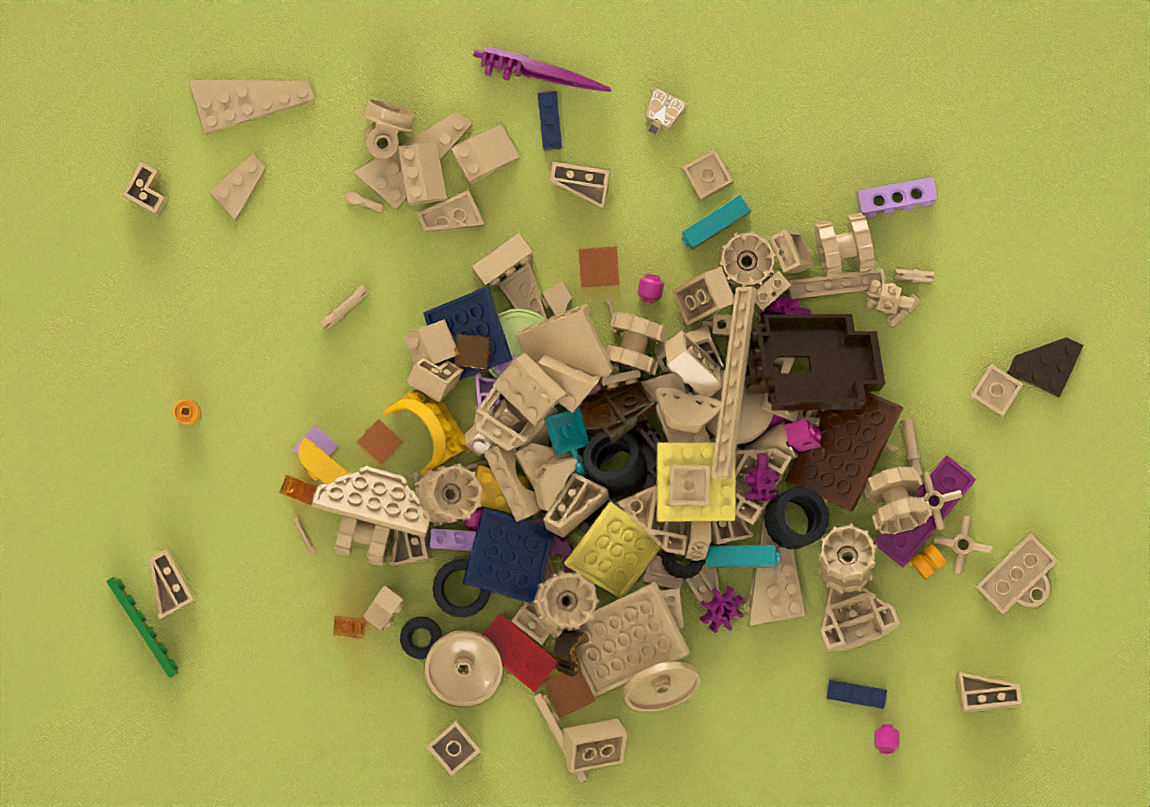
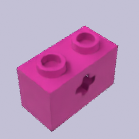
M807 419L784 425L788 443L797 451L803 452L821 446L820 439H822L820 429Z

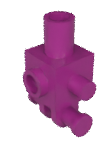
M778 297L764 309L760 316L762 318L763 315L810 314V310L800 308L798 299Z
M758 453L756 467H749V475L744 477L748 487L753 488V492H745L746 501L754 500L759 502L761 500L777 499V491H769V489H774L775 481H779V475L775 474L774 469L768 467L769 454Z

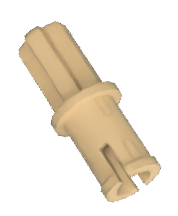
M914 294L910 296V298H914L912 310L921 303ZM898 307L896 314L892 313L886 318V321L890 326L894 327L905 316L908 317L909 312L912 310Z

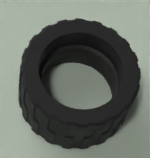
M602 431L593 436L586 444V448L583 451L584 467L592 481L606 488L608 493H625L636 487L645 475V469L647 468L646 457L632 434L627 432L612 443L605 434V431ZM620 450L630 452L627 462L620 469L613 472L600 471L602 461L612 452Z
M803 487L791 488L777 495V499H772L766 507L764 525L767 534L774 543H777L782 548L784 547L789 550L803 548L819 540L827 531L826 529L829 525L828 508L823 498L815 491ZM788 502L799 505L805 511L808 518V529L805 535L794 532L788 526L785 519V507Z
M465 559L446 563L438 570L433 580L432 590L434 593L433 597L437 602L436 604L442 611L454 617H469L477 614L488 603L491 592L480 589V594L476 601L465 607L453 605L448 601L444 593V583L451 573L458 570H466L468 560Z

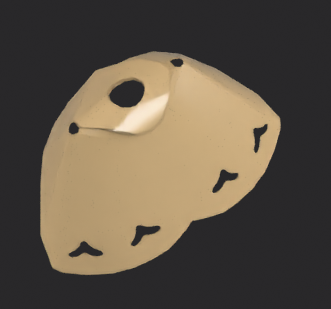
M667 387L656 389V397L666 426L675 430L698 433L721 407V403L718 400L708 396H688L681 390ZM660 393H667V395H665L663 398V396L660 395ZM673 395H676V397L679 396L681 398L675 400V397ZM696 401H699V402L704 401V403H702L701 405H699ZM710 404H713V406H717V407L711 409V405H710Z

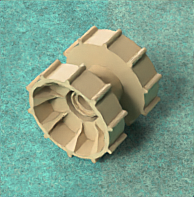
M862 213L848 216V233L835 235L832 223L829 220L815 223L814 231L820 263L827 279L841 276V259L854 257L857 269H860V272L874 269L873 244L865 216H862Z
M754 231L740 235L735 233L726 246L722 245V250L719 252L721 257L717 268H722L728 284L735 289L736 287H754L757 290L774 273L772 268L777 254L773 253L768 243L769 239L765 240L761 236L753 234ZM749 258L752 262L751 266H743L741 259Z
M619 312L613 313L609 327L624 333L620 347L603 346L610 363H616L617 366L628 370L639 369L640 373L655 375L659 361L644 355L648 341L665 343L669 329L663 325L633 315Z
M461 464L448 468L443 466L437 468L438 471L435 472L432 470L426 471L425 476L418 483L414 484L416 487L414 493L421 502L424 511L430 515V521L435 526L445 522L454 523L458 519H470V515L477 507H481L480 499L483 487H480L475 477V472H470L468 469L461 467ZM446 490H447V491L449 492V494H450V498H449V499H447L446 496H445Z
M899 466L898 468L886 471L882 470V472L868 478L864 489L866 499H870L871 504H885L882 508H878V511L872 516L876 530L879 529L880 534H896L913 530V528L926 523L929 516H932L929 503L925 502L924 497H909V495L917 492L919 486L923 485L919 472L915 471L914 466Z
M343 515L337 536L335 554L349 557L355 542L370 545L368 562L382 566L394 529Z
M853 524L839 528L834 526L833 531L825 539H821L822 550L819 554L820 566H818V573H821L827 588L830 586L837 591H841L842 595H844V592L856 590L861 592V588L869 580H873L872 569L875 566L874 553H876L877 545L873 544L868 536V531L864 532L859 528L853 527ZM850 557L852 561L845 562L842 558Z
M559 572L557 575H551L550 579L543 584L537 585L539 589L535 600L532 601L539 616L537 620H542L546 625L550 626V630L567 628L570 631L573 630V627L574 629H579V625L585 623L588 619L594 618L592 614L596 603L599 602L592 587L594 583H589L585 578L581 577L580 572L575 574ZM563 596H566L569 599V605L567 607L561 604V599Z

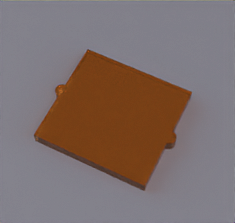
M457 334L456 348L454 349L456 352L455 366L488 369V357L491 354L489 351L490 337Z
M378 419L369 429H366L365 434L357 442L382 465L390 455H394V451L403 441Z

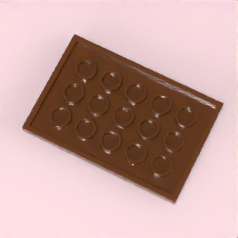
M865 391L866 403L861 409L819 410L816 418H820V424L817 428L820 429L822 439H820L821 446L798 452V457H796L785 481L796 487L809 488L818 493L823 499L853 512L867 485L868 478H870L898 421L903 407Z

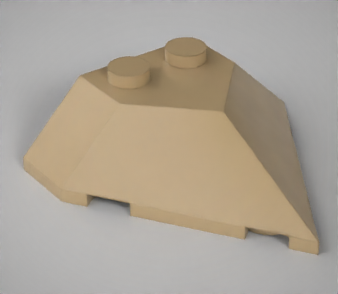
M775 448L735 451V514L752 525L755 524L764 512L771 499L759 502L754 500L746 501L745 492H753V488L748 487L744 477L749 475V467H756L758 453L769 454L768 467L774 469L775 474L779 475V481H775L774 489H769V491L776 490L792 458Z
M657 485L617 502L665 552L685 555L688 536L683 535L685 521H657Z
M864 587L861 588V592L858 590L844 592V595L841 594V591L830 588L820 634L827 651H846L882 638L898 627L900 622L893 606L883 602Z

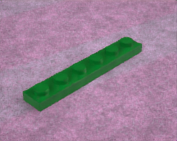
M116 577L107 580V584L168 677L173 678L179 674L177 671L178 665L174 659L170 660L166 654L168 652L167 648L162 642L159 644L155 638L157 633L152 627L147 626L145 622L147 620L146 616L141 610L138 611L134 606L136 601L131 594L127 595L124 591L126 586L123 581Z

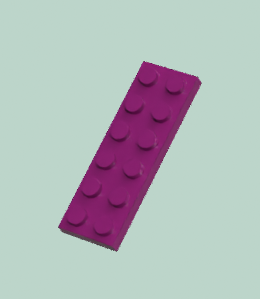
M948 455L941 460L930 474L934 491L939 492L941 495L961 490L963 497L977 480ZM924 482L911 498L924 497L927 493ZM931 496L929 504L935 507L938 504V499L935 496ZM961 498L944 502L940 509L942 520H944ZM933 513L932 516H929L926 523L913 528V530L896 534H880L873 544L877 545V548L901 568H904L937 528Z

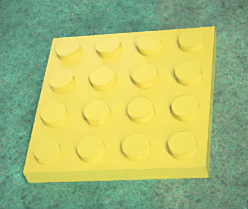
M716 442L657 443V521H735V458L732 479H715L711 475ZM670 465L710 466L709 505L669 504Z
M610 501L564 564L573 571L580 572V575L621 599L627 594L661 547L621 507Z

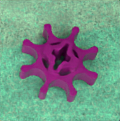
M727 586L726 592L723 595L716 588H713L714 598L712 601H701V605L708 609V612L700 616L699 619L704 624L712 621L709 629L714 633L718 632L721 624H724V627L731 631L733 629L730 624L732 618L735 616L744 617L736 609L739 604L745 602V599L740 595L732 598L736 591L731 586Z

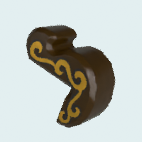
M566 628L557 637L553 647V654L559 660L556 664L558 672L571 677L579 672L580 663L575 648L585 639L586 635L584 632L574 628L568 631Z

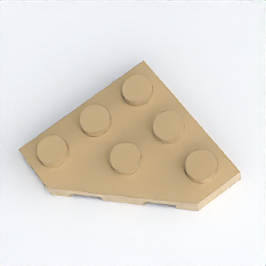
M530 442L514 452L533 489V479L542 464L566 457L571 458L570 452L555 455L554 448ZM579 455L580 461L583 462L582 456ZM573 473L569 475V477L567 478L566 484L573 475Z

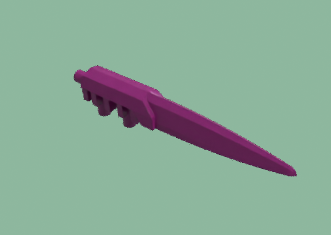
M486 46L484 51L474 50L473 57L481 59V67L486 65L484 74L487 76H491L493 68H497L498 72L504 70L502 78L507 81L510 80L511 73L513 72L518 77L522 73L527 78H536L577 88L611 92L610 87L548 63L530 59L525 55Z

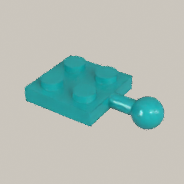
M575 409L573 413L566 411L546 417L545 422L555 455L569 451L571 458L577 460L573 473L580 476L584 475L586 472L585 465L580 461L577 449L585 447L589 439L580 409Z

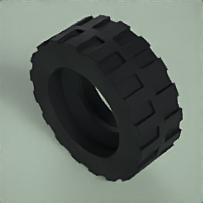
M663 550L661 556L662 565L675 578H693V576L699 574L705 560H692L690 564L683 565L675 560V553Z
M412 618L406 622L400 633L402 649L412 658L426 659L433 644L443 637L442 630L431 618ZM424 628L429 631L431 641L426 647H417L412 642V634L415 630Z

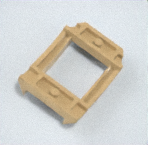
M493 387L476 410L475 430L504 450L510 451L525 444L538 424L534 426L528 421L521 433L518 434L488 415L501 396V393Z

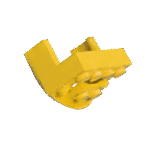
M415 389L407 393L383 411L384 416H387L395 410L397 413L402 409L409 410L419 416L427 426L433 440L434 450L430 463L420 471L424 476L426 471H435L450 459L469 449L465 445L464 434L443 401L433 400L420 390Z

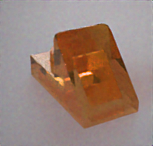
M286 475L279 493L312 505L317 487Z
M334 616L333 635L364 639V617Z

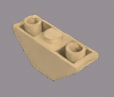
M566 457L541 465L533 479L537 504L540 509L546 511L551 509L559 492L565 488L567 478L575 471L576 459Z

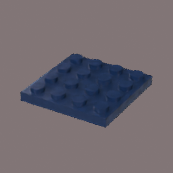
M489 287L481 288L423 312L427 326L441 320L446 321L460 355L449 360L463 369L459 381L513 360Z
M482 508L462 583L535 605L532 601L535 600L539 589L537 585L542 583L554 533L547 530L544 526L525 520L516 522L512 516Z

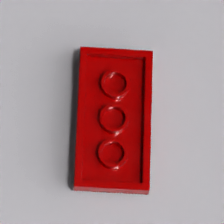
M501 613L482 634L492 641L498 649L502 659V666L533 692L539 688L558 663L557 660Z

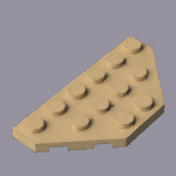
M367 466L360 468L354 474H346L335 479V482L328 485L318 486L312 501V507L422 537L426 536L431 519L430 515L422 508L421 502L415 493L408 487L407 481L403 476Z

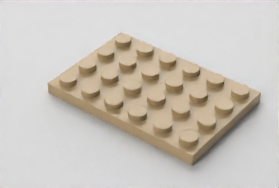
M656 582L595 610L592 614L594 618L588 619L585 623L579 625L580 628L577 629L586 635L585 639L579 646H576L575 650L580 663V669L594 697L628 682L636 674L649 667L672 662L690 653Z

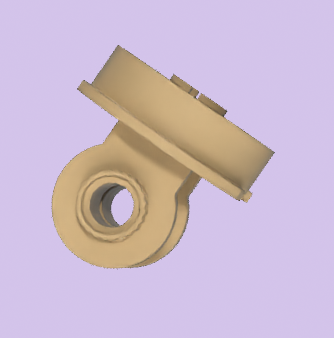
M368 99L365 110L362 113L365 118L373 121V124L365 131V144L370 154L380 159L391 157L398 148V130L412 132L415 114L387 102ZM380 138H385L383 142H377Z

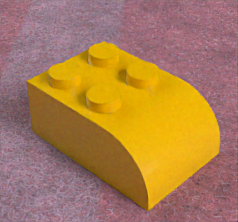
M305 437L302 440L298 449L299 460L309 470L307 474L315 481L320 479L323 484L328 485L335 482V479L346 474L351 475Z
M478 463L475 477L480 487H483L480 499L481 506L512 513L491 467ZM516 472L520 483L526 489L531 490L532 485L526 474Z

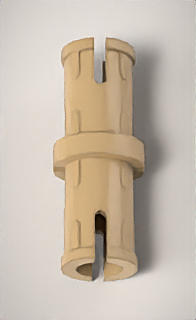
M895 268L894 274H902V276L894 275L895 281H911V283H933L934 278L926 277L934 276V271H918L917 268H912V270Z

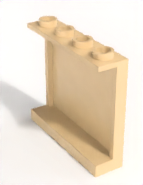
M588 304L523 328L515 336L523 353H526L536 364L544 355L566 363L571 368L581 369L584 371L583 373L593 377L602 376V378L613 374L612 371L617 366L616 363H610L587 315L591 311Z

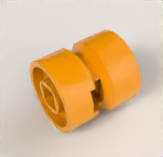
M188 399L178 401L173 408L175 419L187 426L196 424L202 415L200 406Z
M930 544L923 550V555L918 554L910 560L913 567L925 580L933 575L934 568L939 570L947 564L945 558L933 544Z

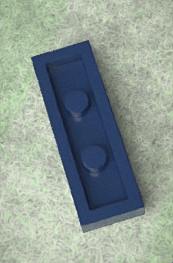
M557 92L538 93L543 150L562 149Z
M829 679L826 699L884 709L887 690Z

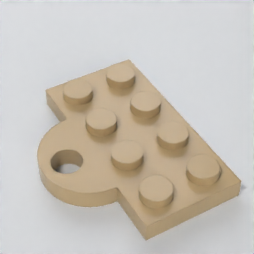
M1030 533L975 587L1002 615L1015 602L1025 607H1036L1047 599L1050 592V584L1044 574L1058 560ZM1035 589L1040 590L1042 593V597L1039 600L1032 598V592Z

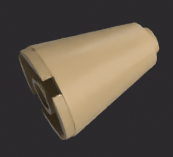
M785 421L744 446L745 450L775 448L792 459L798 457L797 450L788 443L784 427L786 425Z

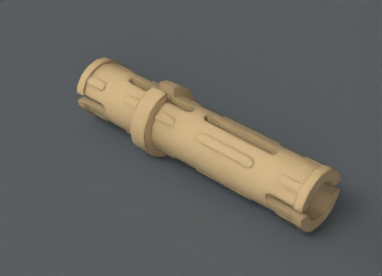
M361 284L336 308L333 307L332 311L319 321L320 324L328 331L336 322L342 321L344 315L370 294L368 289Z
M914 419L902 420L907 449L906 461L909 462V467L914 466L915 471H918L919 475L922 476L920 463L922 457L918 451Z

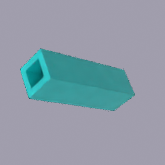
M741 195L683 231L681 240L686 248L690 247L693 250L748 215L751 210Z
M776 545L709 546L706 554V566L708 568L778 567V562H781V550H778Z

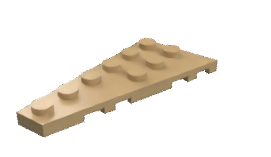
M189 79L206 135L315 101L309 81Z
M456 112L398 147L416 143H437L441 161L472 124L459 112ZM398 148L391 157L385 159L377 158L354 171V174L396 210L406 201L407 193Z
M765 510L762 517L759 545H776L778 550H781V562H778V567L755 569L748 626L805 616L793 549L782 548L772 541L764 525ZM785 510V519H786V522H787V524H788L787 515H786V510Z

